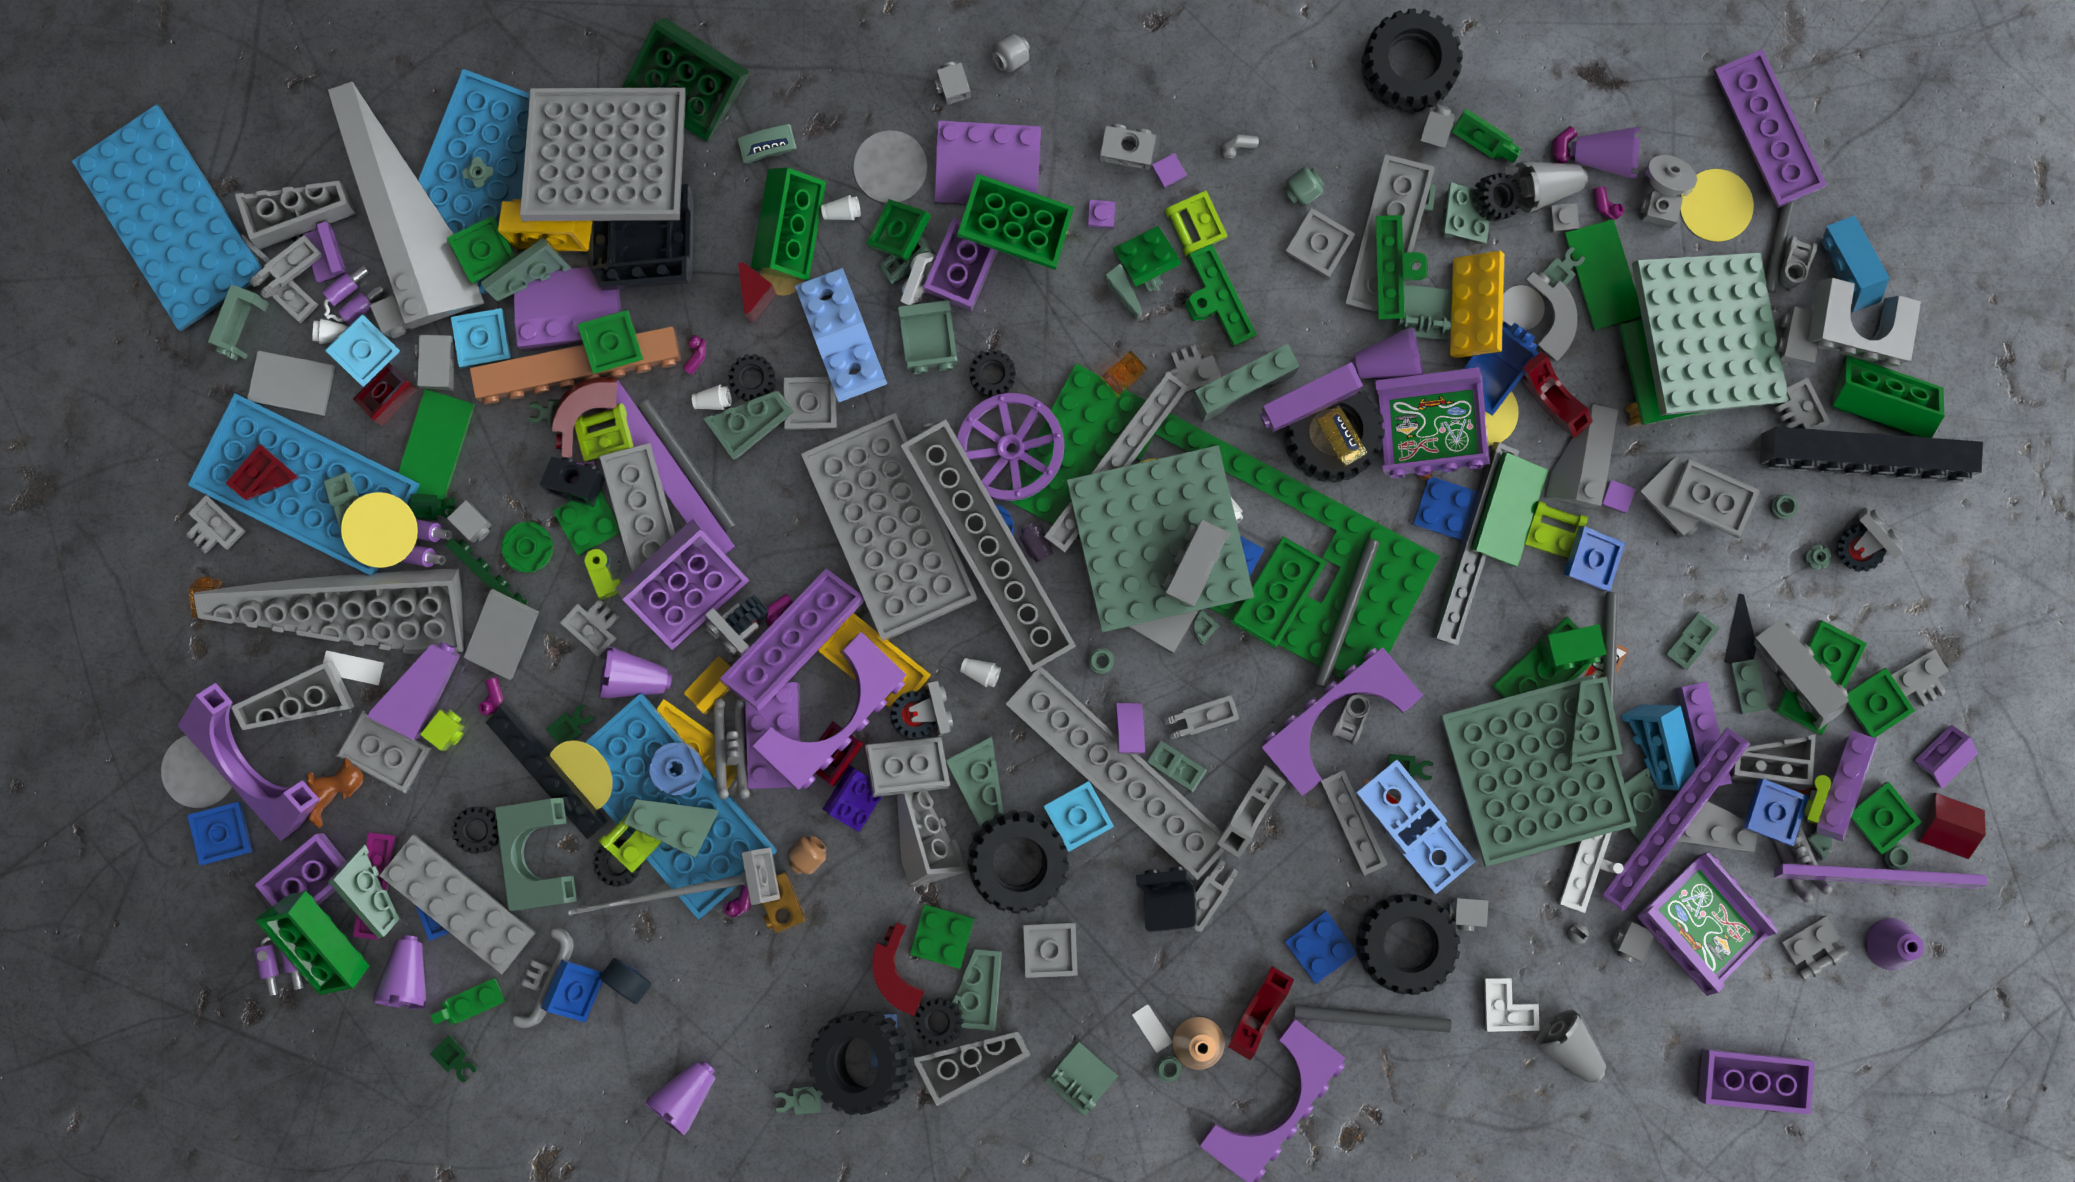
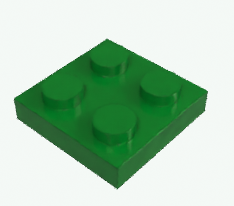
M888 199L866 244L872 249L908 261L931 215L924 210Z
M494 216L447 237V242L470 285L489 277L515 258L507 240L498 231L499 225Z
M1159 226L1113 248L1117 259L1135 287L1181 265L1180 258Z
M628 309L577 324L593 374L643 360L644 357Z
M602 490L594 507L570 501L553 510L578 557L621 534L617 518Z
M1887 668L1881 669L1847 692V698L1849 699L1847 703L1848 708L1866 735L1876 738L1915 712V709Z
M1884 782L1856 805L1851 817V821L1879 855H1883L1922 823L1890 782Z
M924 904L910 955L960 969L975 918Z

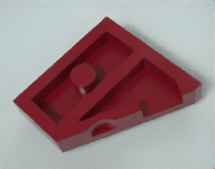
M259 444L225 484L244 500L249 501L292 483L300 477L268 449Z

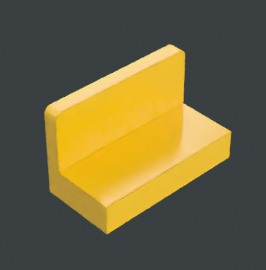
M720 656L684 692L703 714H707L714 707L715 701L718 698H722L730 690L722 684L720 678L731 666Z

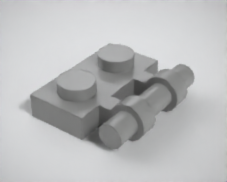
M1827 916L1817 919L1780 941L1793 965H1797L1802 961L1807 968L1799 972L1804 981L1812 976L1816 978L1822 974V970L1832 964L1836 966L1842 962V958L1849 955V951L1845 946L1837 950L1832 946V943L1839 940L1840 937ZM1823 949L1827 956L1815 962L1812 955Z

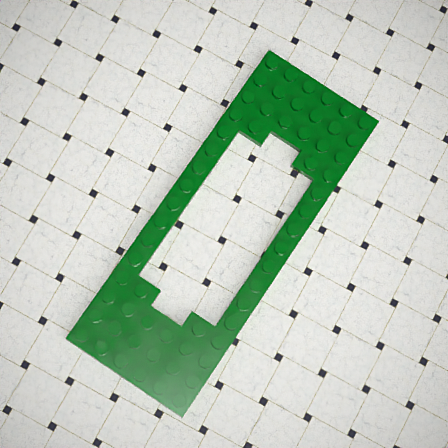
M1076 363L1051 409V412L1061 426L1064 436V456L1059 471L1053 480L1037 494L1022 500L1007 502L1053 525L1071 502L1067 480L1092 474L1146 400ZM1169 413L1135 460L1141 461L1154 435L1185 452L1219 445L1225 473L1336 531L1322 559L1340 569L1322 603L1308 596L1306 597L1278 646L1320 668L1367 539L1370 538L1380 542L1331 674L1344 680L1346 677L1343 674L1354 664L1357 667L1362 665L1366 661L1363 657L1374 648L1379 651L1383 647L1389 654L1440 556ZM1045 420L1036 438L1053 434L1047 420ZM1054 442L1029 450L1028 455L1048 467L1053 456ZM1024 461L1019 468L1022 488L1032 484L1043 474ZM1013 482L1008 490H1013ZM1244 600L1208 609L1232 621Z

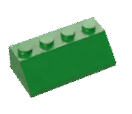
M788 167L768 169L751 269L768 275L809 281L826 181Z
M1846 355L1833 391V407L1843 412L1860 415L1866 420H1874L1886 424L1892 429H1901L1916 437L1932 438L1945 417L1944 388Z
M306 891L286 896L255 920L319 995L353 989L369 968L362 954L350 944L346 935L339 931L329 915L322 911L316 904L315 899Z

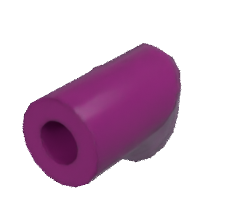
M1606 187L1593 189L1596 209L1600 214L1614 220L1624 214V207L1620 203L1614 204L1608 201Z
M693 335L688 341V346L693 348V353L683 365V369L691 375L704 361L706 353V342L697 335Z
M787 593L767 607L769 610L766 614V624L768 627L793 603Z

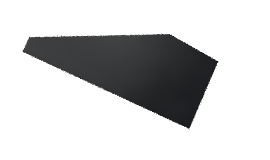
M1743 594L1738 596L1724 660L1725 663L1729 664L1752 660L1756 652L1754 645L1755 636Z

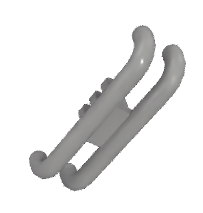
M718 698L714 705L717 796L721 800H725L729 795L726 781V765H736L738 796L744 800L750 795L747 782L746 705L742 698L737 699L735 704V731L728 732L726 739L724 727L725 700Z
M1801 825L1794 846H1788L1774 840L1783 864L1806 863V865L1818 866ZM1790 879L1801 900L1811 902L1813 895L1807 891L1803 881L1800 879ZM1813 880L1823 894H1830L1832 892L1831 885L1827 884L1826 881Z
M557 927L550 931V936L560 944V949L552 967L533 959L529 962V965L538 968V970L534 972L526 969L525 975L534 978L533 982L522 979L520 984L540 992V995L530 1016L519 1014L512 1018L511 1022L516 1027L529 1028L541 1022L546 1014V1011L541 1009V1006L561 960L569 961L574 947L573 938L563 928Z

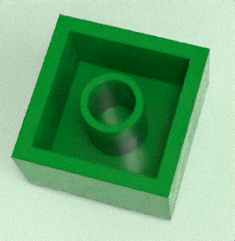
M1600 624L1539 638L1545 668L1553 667L1554 672L1573 668L1576 661L1579 662V666L1600 662L1599 656L1607 655Z

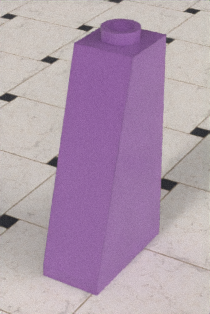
M1351 362L1264 405L1261 409L1262 414H1260L1261 421L1266 429L1270 427L1273 433L1357 394L1363 385Z
M445 642L431 644L372 708L367 717L412 740L421 738L420 734L425 729L461 656L454 652L456 648Z

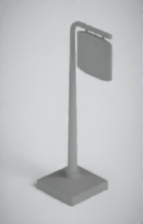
M769 847L742 852L745 871L741 875L568 910L567 915L739 885L748 887L751 905L780 899L772 850Z

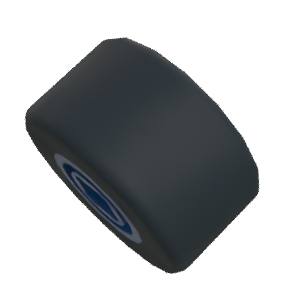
M613 958L600 976V979L605 984L634 1004L639 1003L651 986L649 980L618 958Z

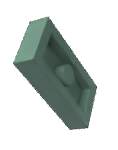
M1752 659L1729 664L1740 714L1768 709L1758 660Z

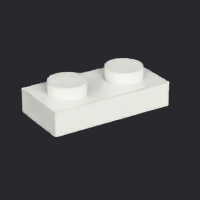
M926 252L918 254L912 260L910 276L902 287L903 295L900 300L907 305L921 302L924 295L923 287L937 257L936 255Z

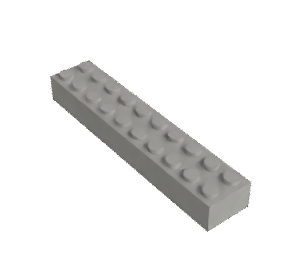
M945 419L900 445L1030 672L1076 647L948 421Z

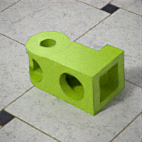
M593 549L586 554L585 565L598 598L604 600L618 594L615 588L623 581L619 578L614 580L609 568L611 563L609 556L600 549Z

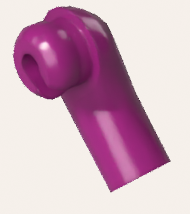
M1572 126L1566 128L1552 142V155L1558 163L1564 164L1570 159L1568 143L1578 136V133Z
M497 677L485 681L488 696L483 703L478 705V711L482 715H493L503 702V695Z
M742 885L740 897L724 904L723 911L727 916L738 917L750 909L751 902L748 887Z

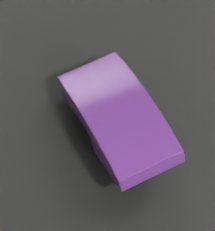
M1116 703L1115 722L1118 754H1144L1145 736L1142 703Z

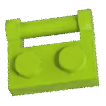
M1203 191L1164 210L1167 218H1171L1184 246L1182 250L1185 257H1188L1192 252L1210 244L1218 243L1228 237L1207 191ZM1186 210L1200 241L1193 243L1179 214L1180 212Z
M622 403L616 404V408L584 417L581 415L576 420L574 426L584 462L599 459L600 456L634 447L626 419V408ZM615 419V426L588 434L587 429L589 426Z
M1538 501L1525 546L1569 559L1578 527H1586L1588 516L1582 514L1576 516L1546 506L1545 502ZM1542 516L1574 525L1573 533L1540 522Z
M1820 775L1815 779L1817 793L1814 800H1808L1804 812L1808 816V823L1818 825L1831 788V781L1826 775Z
M627 814L606 836L603 835L598 841L633 873L662 842L636 830L618 848L614 842L630 827L624 824L628 816Z

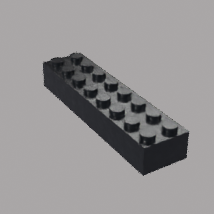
M1773 427L1761 434L1760 464H1766L1768 469L1775 470L1784 469V466H1794V471H1810V468H1819L1820 473H1835V470H1845L1847 475H1861V472H1871L1870 476L1886 477L1887 474H1896V478L1911 479L1912 476H1922V480L1936 481L1938 478L1946 477L1948 482L1959 483L1964 482V479H1972V476L1982 473L1983 442Z

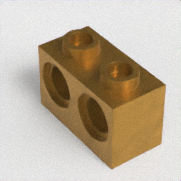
M787 872L776 876L781 890L780 899L759 904V906L764 905L767 914L764 915V919L768 929H774L775 933L806 921ZM781 908H785L790 912L791 917L787 923H781L777 919V912Z

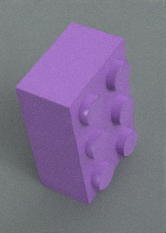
M953 217L923 288L924 293L943 301L949 300L950 304L972 312L998 250L957 237L961 220Z
M324 833L315 834L257 882L255 886L272 906L286 896L302 891L310 894L315 899L316 904L319 905L336 891L328 880L346 860Z

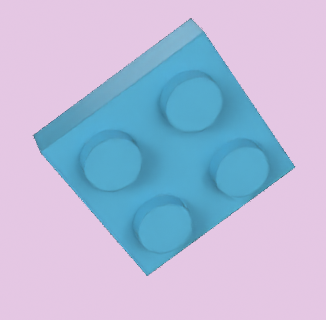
M502 308L451 317L459 368L463 369L512 360L504 310Z
M361 314L325 351L364 387L400 352V349L367 317Z
M1089 781L1044 806L1053 825L1063 838L1068 852L1114 827Z

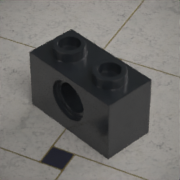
M551 456L540 485L548 494L594 507L605 479L599 472V468L592 464L585 463L582 466L576 464L573 459L568 457H561L559 459ZM578 476L575 482L569 483L572 477Z

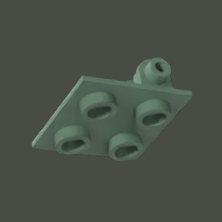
M1455 183L1449 184V190L1446 191L1447 201L1444 206L1446 213H1443L1445 220L1443 228H1441L1444 238L1457 236L1487 244L1490 221L1486 220V217L1482 218L1479 215L1482 212L1481 210L1476 211L1474 208L1478 206V203H1473L1472 200L1477 198V195L1473 194L1475 189Z
M1404 285L1405 319H1398L1397 333L1407 328H1414L1416 337L1448 340V332L1451 329L1452 290Z
M1078 1042L1045 1082L1085 1116L1088 1111L1094 1108L1097 1104L1096 1102L1117 1079L1118 1075Z

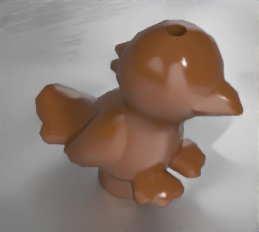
M344 758L340 769L330 777L315 778L313 772H308L306 785L320 799L309 816V820L317 828L323 826L321 817L323 809L332 802L338 792L342 793V799H345L346 796L351 797L363 783L364 776L362 771L357 766L352 765L349 759Z

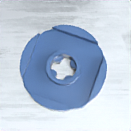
M672 742L663 745L653 755L654 757L649 768L650 777L654 785L661 791L672 795H681L691 791L703 777L702 759L699 753L688 743ZM673 761L683 766L679 776L676 772H670V768L673 767Z

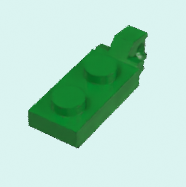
M1466 108L1451 130L1453 134L1493 159L1495 157L1499 159L1504 157L1514 163L1522 151L1521 148L1513 143V139L1508 137L1509 135Z
M495 977L446 999L445 1002L441 1003L443 1010L430 1016L434 1025L447 1019L450 1025L457 1024L504 1003L506 1000Z

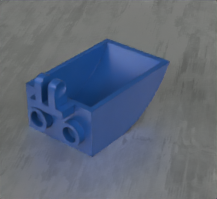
M1506 322L1502 324V352L1471 356L1463 369L1479 367L1483 381L1485 411L1491 416L1494 415L1524 375L1522 368L1530 359L1539 354L1535 350L1538 345L1532 342L1535 337L1515 322L1512 326Z

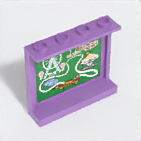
M1479 367L1376 380L1380 414H1382L1384 419L1382 423V428L1385 429V435L1382 439L1384 466H1382V469L1386 476L1398 479L1410 473L1429 475L1431 471L1435 470L1454 472L1460 467L1480 469L1483 465L1490 464L1483 381Z
M1709 852L1697 856L1637 915L1639 920L1706 996L1719 993L1725 987L1723 982L1768 936L1778 932L1771 918L1760 911L1756 906L1755 900L1745 894L1738 886V881L1722 868L1719 859Z

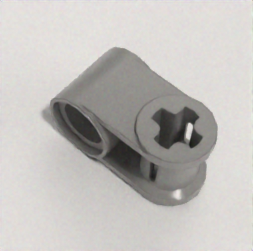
M1795 236L1790 237L1785 248L1778 278L1779 283L1783 287L1794 288L1806 279L1817 250V244L1812 243L1810 245L1798 241ZM1788 269L1797 273V279L1789 276Z
M1354 694L1345 700L1341 713L1333 726L1332 737L1339 736L1351 741V744L1354 746L1357 744L1370 709L1369 701L1365 696ZM1358 698L1363 702L1364 707L1360 713L1356 714L1352 712L1350 704L1354 699ZM1342 727L1351 730L1352 733L1343 730Z

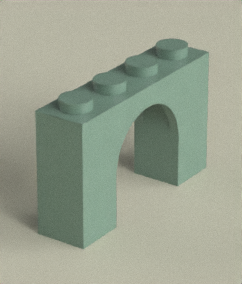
M1286 344L1195 390L1191 401L1202 422H1205L1226 411L1229 405L1245 395L1266 385H1270L1272 388L1294 377L1300 366L1289 345Z
M563 798L495 807V821L497 820L496 826L499 833L498 848L502 856V876L505 879L506 886L505 901L509 911L577 902L574 875L553 879L537 877L529 870L524 858L525 843L532 832L542 827L566 824Z

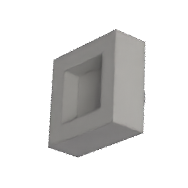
M1577 203L1551 205L1552 233L1579 229Z

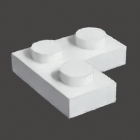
M1484 978L1485 1031H1539V1004H1512V978Z

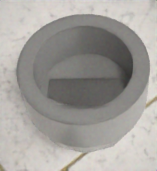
M1572 924L1567 931L1568 939L1574 944H1583L1589 938V930L1583 924ZM1575 928L1585 935L1584 939L1573 932Z

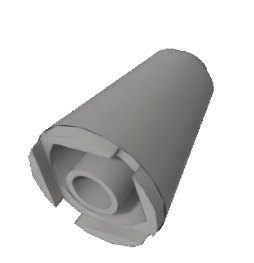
M1532 161L1517 163L1515 167H1519L1518 173H1513L1512 178L1518 182L1515 185L1516 188L1521 187L1522 191L1518 192V195H1522V200L1520 201H1522L1524 207L1521 210L1526 213L1539 210L1583 190L1588 181L1587 172L1580 165Z
M1566 1010L1555 1016L1557 1021L1552 1025L1547 1022L1536 1038L1539 1049L1584 1081L1598 1082L1605 1075L1606 1064L1581 1016L1575 1010Z

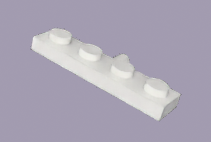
M1612 832L1579 841L1558 904L1585 913L1599 870L1602 869L1617 874L1622 873L1624 869L1622 864L1603 859Z

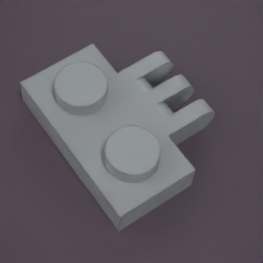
M1195 344L1189 345L1190 352L1192 353L1191 356H1188L1185 347L1180 349L1183 358L1180 360L1176 351L1170 352L1176 369L1168 372L1188 386L1184 394L1221 378L1213 355L1200 359Z
M1809 378L1787 387L1789 401L1773 408L1775 413L1786 410L1787 413L1778 417V419L1782 422L1790 418L1791 423H1787L1783 427L1793 428L1800 424L1802 429L1819 430L1831 424Z
M208 495L188 513L197 523L187 532L186 536L192 539L199 533L200 535L193 543L198 547L206 540L207 542L201 548L204 554L210 551L217 542L228 550L246 532Z
M601 599L588 612L577 604L560 622L599 658L605 653L606 647L611 646L617 640L608 629L619 618L616 613L608 620L605 618L612 610L608 606L601 613L598 612L604 604Z
M1935 649L1930 650L1891 673L1905 696L1914 693L1923 707L1928 704L1925 693L1931 701L1937 699L1934 688L1940 696L1946 694L1938 677L1947 673L1948 669Z

